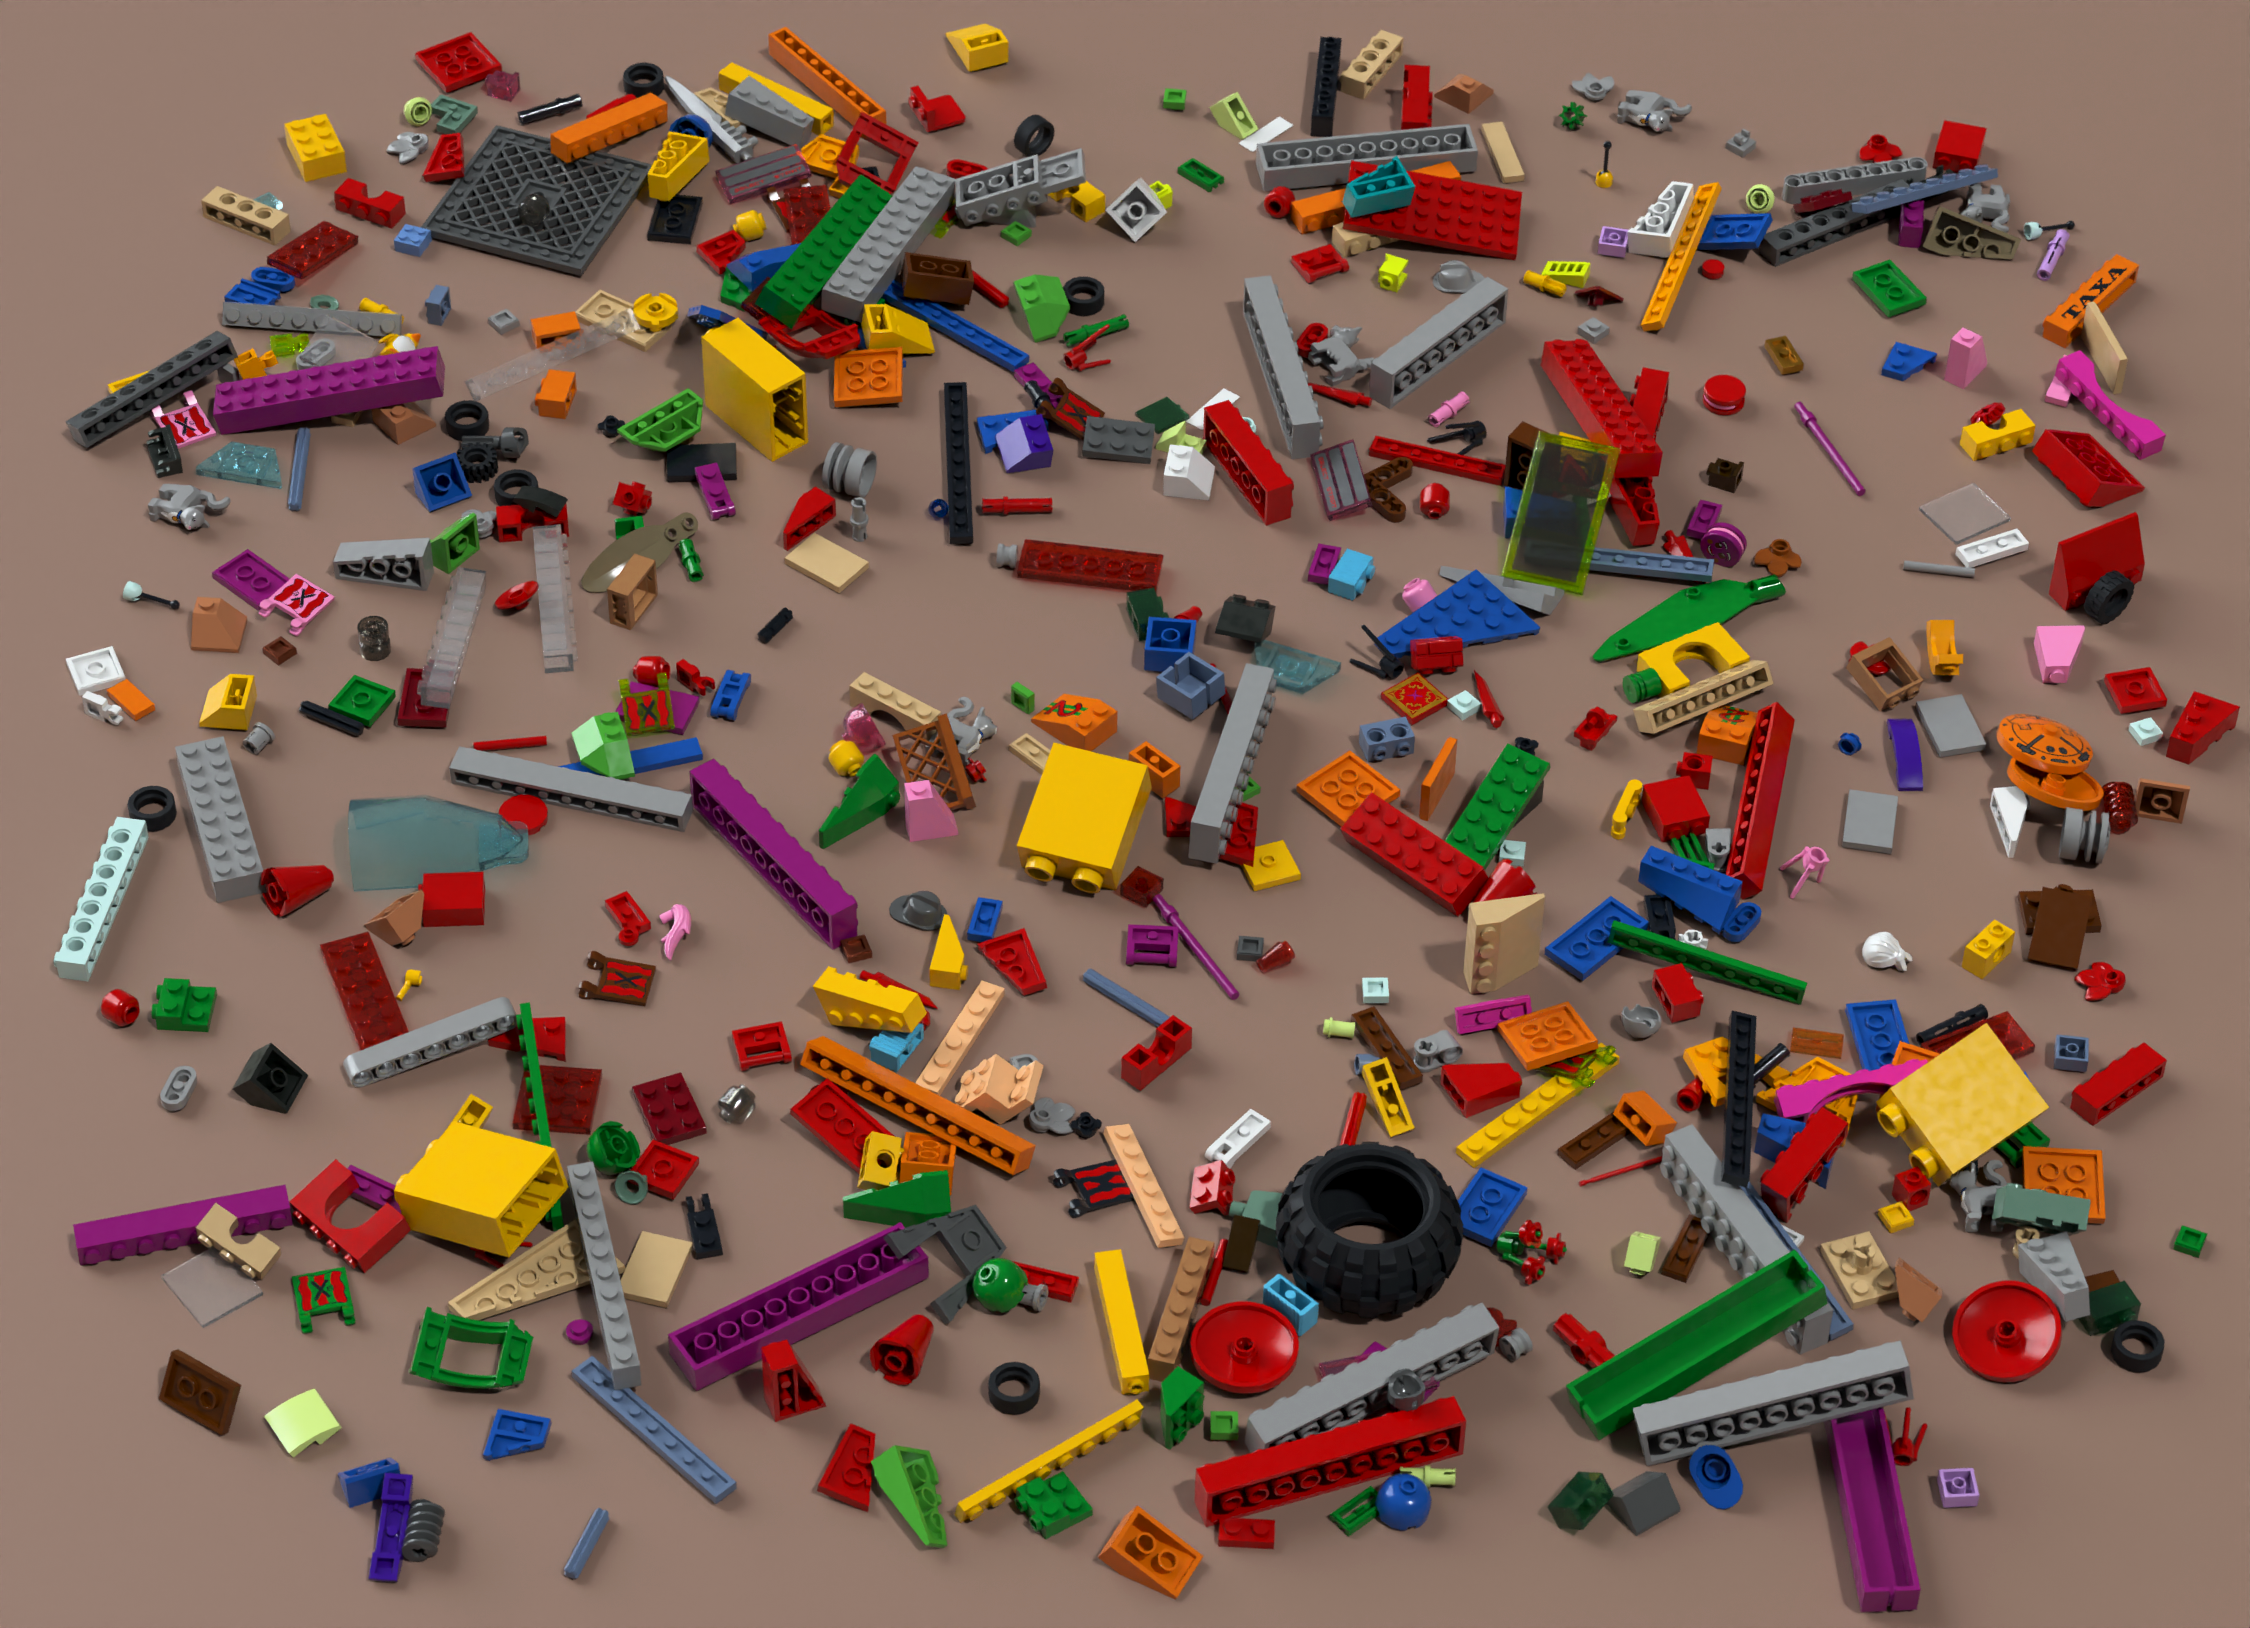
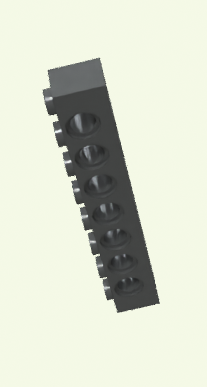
M1903 179L1855 197L1853 200L1843 202L1766 233L1760 243L1759 253L1776 267L1900 217L1902 204L1865 214L1852 212L1851 203L1860 201L1861 197H1876L1879 192L1891 193L1894 188H1909L1910 186Z
M219 331L212 333L67 420L66 424L74 441L86 448L237 358L238 355L230 337Z

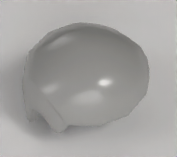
M1636 1004L1632 1010H1629L1627 1006L1622 1010V1024L1625 1031L1633 1037H1649L1658 1032L1661 1027L1662 1018L1659 1012L1651 1007H1641V1005Z

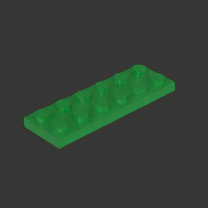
M1507 743L1445 842L1483 866L1486 870L1550 770V763Z

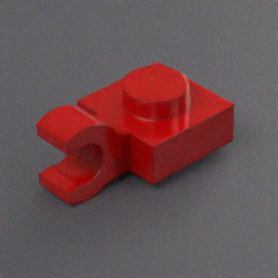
M685 659L676 663L677 681L692 692L697 690L700 695L705 696L706 686L713 690L715 689L714 679L708 676L701 677L700 671L695 665H691Z

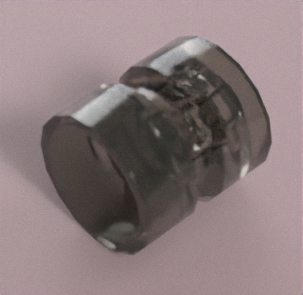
M368 616L360 620L357 624V632L362 657L370 661H379L388 657L391 653V643L387 621L380 616Z

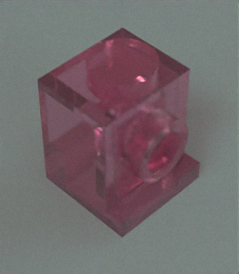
M496 70L493 75L488 74L485 80L488 96L511 102L520 91L519 73L509 74Z

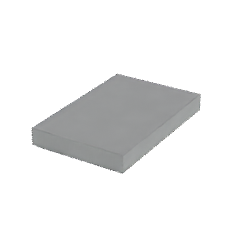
M1962 694L1916 702L1915 708L1939 757L1986 749V742Z
M1849 789L1842 847L1891 854L1898 796Z

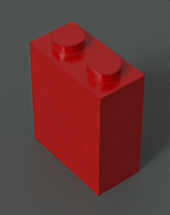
M1944 120L1935 149L1932 168L1937 169L1938 166L1943 165V170L1951 169L1956 173L1963 169L1974 170L1980 161L1987 128Z
M1689 775L1643 785L1641 802L1661 842L1671 841L1672 838L1680 839L1682 835L1689 837L1690 833H1695L1696 836L1706 833V828L1709 827L1710 815Z
M484 872L423 874V884H418V890L422 889L424 892L422 911L424 927L484 925Z

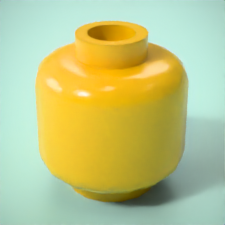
M750 210L737 215L736 224L733 225L734 230L746 242L762 237L764 230L767 229L762 213L758 214L756 210Z
M838 741L829 750L828 760L840 776H855L865 760L862 752L852 741Z

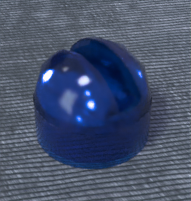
M942 499L932 501L928 507L930 516L934 518L944 517L948 513L947 503ZM940 505L941 510L935 512L934 508Z

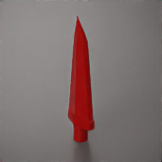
M1308 383V386H1312L1314 392L1355 406L1359 404L1371 406L1372 398L1364 396V393Z
M1672 530L1665 532L1664 536L1668 542L1663 547L1670 555L1694 557L1684 535L1676 537ZM1694 581L1701 585L1706 584V582Z
M1474 670L1483 708L1482 711L1491 720L1492 726L1498 728L1502 725L1504 716L1486 681Z
M862 970L859 979L865 982L868 979L878 981L885 988L892 985L918 993L924 1006L938 1009L929 997L887 977L883 973L877 972L872 974Z

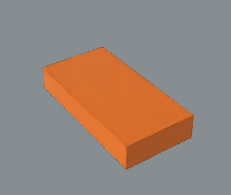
M128 679L107 689L108 697L134 721L155 711L154 703Z

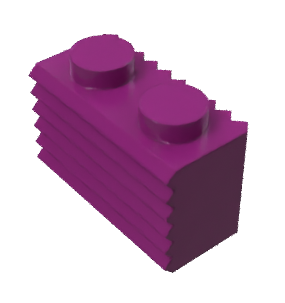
M1914 200L1902 204L1898 241L1900 247L1919 248L1921 245L1924 219L1923 200Z

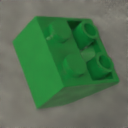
M1179 1366L1161 1383L1160 1418L1165 1448L1168 1450L1176 1443H1181L1186 1437L1187 1432L1193 1426H1197L1204 1417V1382Z

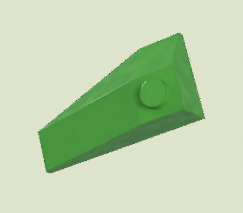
M897 1445L892 1446L871 1461L876 1480L926 1546L946 1547L947 1539L944 1518L938 1511V1506L942 1501L941 1496L936 1494L935 1485L939 1483V1478L930 1451Z

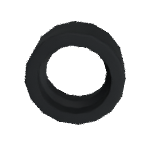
M637 63L629 66L623 73L624 91L627 95L633 94L636 98H639L648 93H653L659 96L664 90L663 71L655 64ZM640 79L653 80L652 82L644 84L634 82Z
M1040 115L1027 117L1017 128L1014 136L1015 147L1027 157L1036 154L1038 156L1042 155L1053 141L1054 126ZM1038 131L1037 136L1030 142L1032 136Z
M1080 276L1070 279L1063 286L1070 305L1069 312L1071 314L1090 316L1098 313L1103 308L1104 286L1097 279ZM1079 293H1088L1095 297L1077 299L1073 296Z
M472 400L454 403L445 412L447 433L458 441H462V436H485L489 430L488 410L483 404ZM465 417L478 419L477 422L467 425L456 423L457 420Z
M519 469L509 470L500 474L494 483L497 504L499 506L518 505L513 502L516 494H509L504 491L516 486L538 487L536 476L531 472Z
M161 786L140 788L129 797L127 804L130 818L145 820L147 831L150 832L163 830L170 826L177 814L173 794ZM159 803L166 806L158 813L144 814L139 812L140 808L147 804Z
M2139 1320L2127 1321L2119 1325L2114 1332L2111 1354L2115 1362L2128 1371L2137 1373L2148 1372L2156 1368L2160 1363L2165 1340L2162 1333L2152 1324ZM2132 1338L2141 1339L2149 1343L2153 1351L2149 1354H2136L2127 1350L2122 1345V1342Z
M1008 1362L996 1367L990 1374L988 1381L990 1402L995 1409L1005 1414L1017 1415L1028 1412L1034 1408L1040 1397L1039 1375L1032 1367L1020 1362ZM1019 1380L1028 1384L1030 1390L1021 1396L1013 1397L1001 1393L998 1387L1006 1381Z

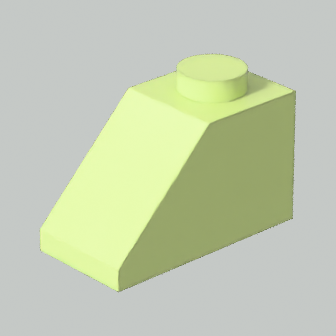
M1238 92L1223 98L1209 107L1219 126L1241 140L1258 130Z
M1637 1231L1631 1234L1624 1263L1625 1267L1630 1268L1629 1272L1645 1275L1646 1271L1651 1272L1653 1270L1661 1237Z

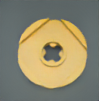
M652 293L645 294L634 302V320L653 332H659L663 327L669 326L678 319L677 302L673 297L664 293H659V296H652Z

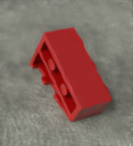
M2194 691L2170 736L2166 757L2188 765L2208 750L2210 744L2214 741L2218 742L2225 732L2235 728L2240 706Z
M787 1339L761 1347L764 1399L775 1422L826 1407L816 1382Z

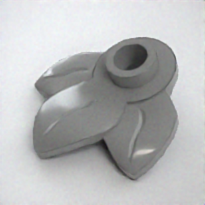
M1587 73L1582 81H1572V86L1576 91L1585 94L1589 99L1598 101L1606 96V92L1613 89L1614 80L1612 76L1598 80L1592 74Z
M404 132L398 135V140L390 143L387 153L400 154L399 162L403 164L416 158L419 153L426 151L429 146V139L425 134Z
M472 509L462 514V518L471 513L476 514L479 538L487 537L493 532V522L497 520L496 512L490 510L482 513L479 510Z
M1041 1098L1035 1102L1034 1110L1029 1115L1030 1126L1038 1132H1047L1050 1129L1058 1134L1071 1133L1073 1129L1068 1121L1075 1115L1076 1110L1066 1103L1055 1104L1051 1098Z

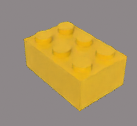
M326 114L315 115L284 124L287 146L305 182L347 172L345 152Z

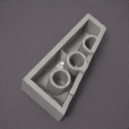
M751 76L743 80L728 95L725 110L726 116L798 149L810 140L814 118Z
M430 538L341 543L333 561L335 579L427 591L434 573Z
M2067 1232L2041 1239H2031L2028 1242L2018 1244L2020 1273L2031 1285L2043 1291L2053 1301L2059 1315L2065 1322L2090 1315L2089 1287Z

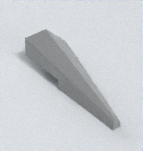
M1441 566L1439 575L1458 582L1473 571ZM1481 573L1512 602L1551 615L1564 596L1565 590L1557 587Z

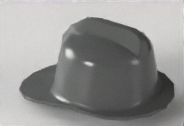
M918 891L910 895L901 896L895 899L889 908L890 915L895 920L923 930L941 928L944 914L947 915V911L941 905L937 895L929 891Z

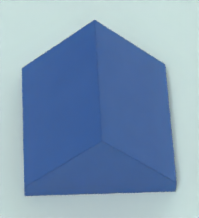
M456 452L412 468L415 493L429 512L472 496Z
M390 1457L337 1473L349 1508L381 1499L385 1473L400 1474L398 1462Z

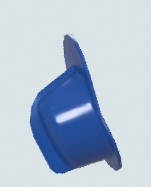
M1716 1445L1699 1447L1691 1456L1689 1469L1701 1494L1708 1504L1715 1508L1727 1509L1733 1507L1743 1494V1482L1731 1457L1724 1449Z

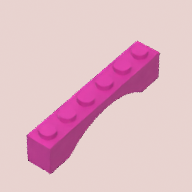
M2081 350L2059 359L2055 372L2057 379L2071 390L2072 394L2139 460L2162 450L2166 434L2152 420L2131 414L2112 402L2101 390L2096 380L2094 363Z
M1912 1059L1901 1065L1887 1064L1876 1070L1869 1071L1863 1069L1852 1075L1844 1076L1838 1074L1827 1080H1810L1803 1085L1782 1086L1776 1090L1774 1098L1778 1117L1806 1123L1812 1113L1816 1114L1821 1107L1839 1098L1862 1093L1884 1095L1891 1087L1924 1066L1928 1061L1927 1059L1920 1061Z

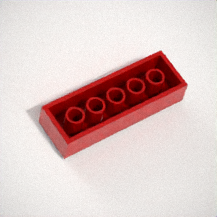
M1229 400L1204 407L1203 439L1207 440V448L1261 520L1267 526L1291 518L1294 483L1284 473L1281 464L1274 460L1270 450L1264 447L1260 437L1251 430L1248 421L1242 418L1238 408L1234 407Z
M1372 792L1340 828L1346 842L1457 917L1476 897L1488 879L1483 866Z

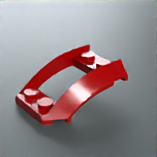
M861 111L836 161L840 184L849 188L859 175L862 174L889 194L894 193L919 142ZM860 137L898 157L887 181L849 162Z
M814 303L792 329L772 315L758 320V324L785 349L806 358L829 359L857 348L860 343V335L858 334V326L856 324L850 326L841 324L823 310H817L813 306ZM809 325L822 337L802 343L790 337L787 333Z

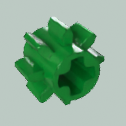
M1571 102L1568 107L1562 106L1564 110L1562 114H1559L1564 120L1562 125H1569L1570 129L1574 130L1576 125H1584L1583 120L1587 117L1582 111L1584 106H1577L1575 102Z

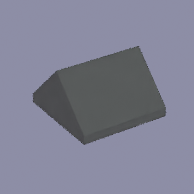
M1646 1471L1603 1495V1500L1635 1536L1679 1513L1681 1509L1667 1474L1661 1472Z

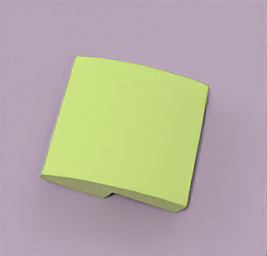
M315 1389L287 1400L264 1416L293 1458L315 1440L321 1445L342 1428Z

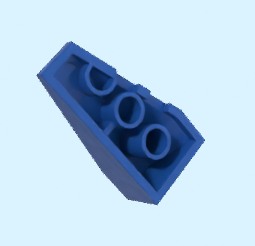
M800 244L757 251L728 263L727 268L751 292H754L767 284Z

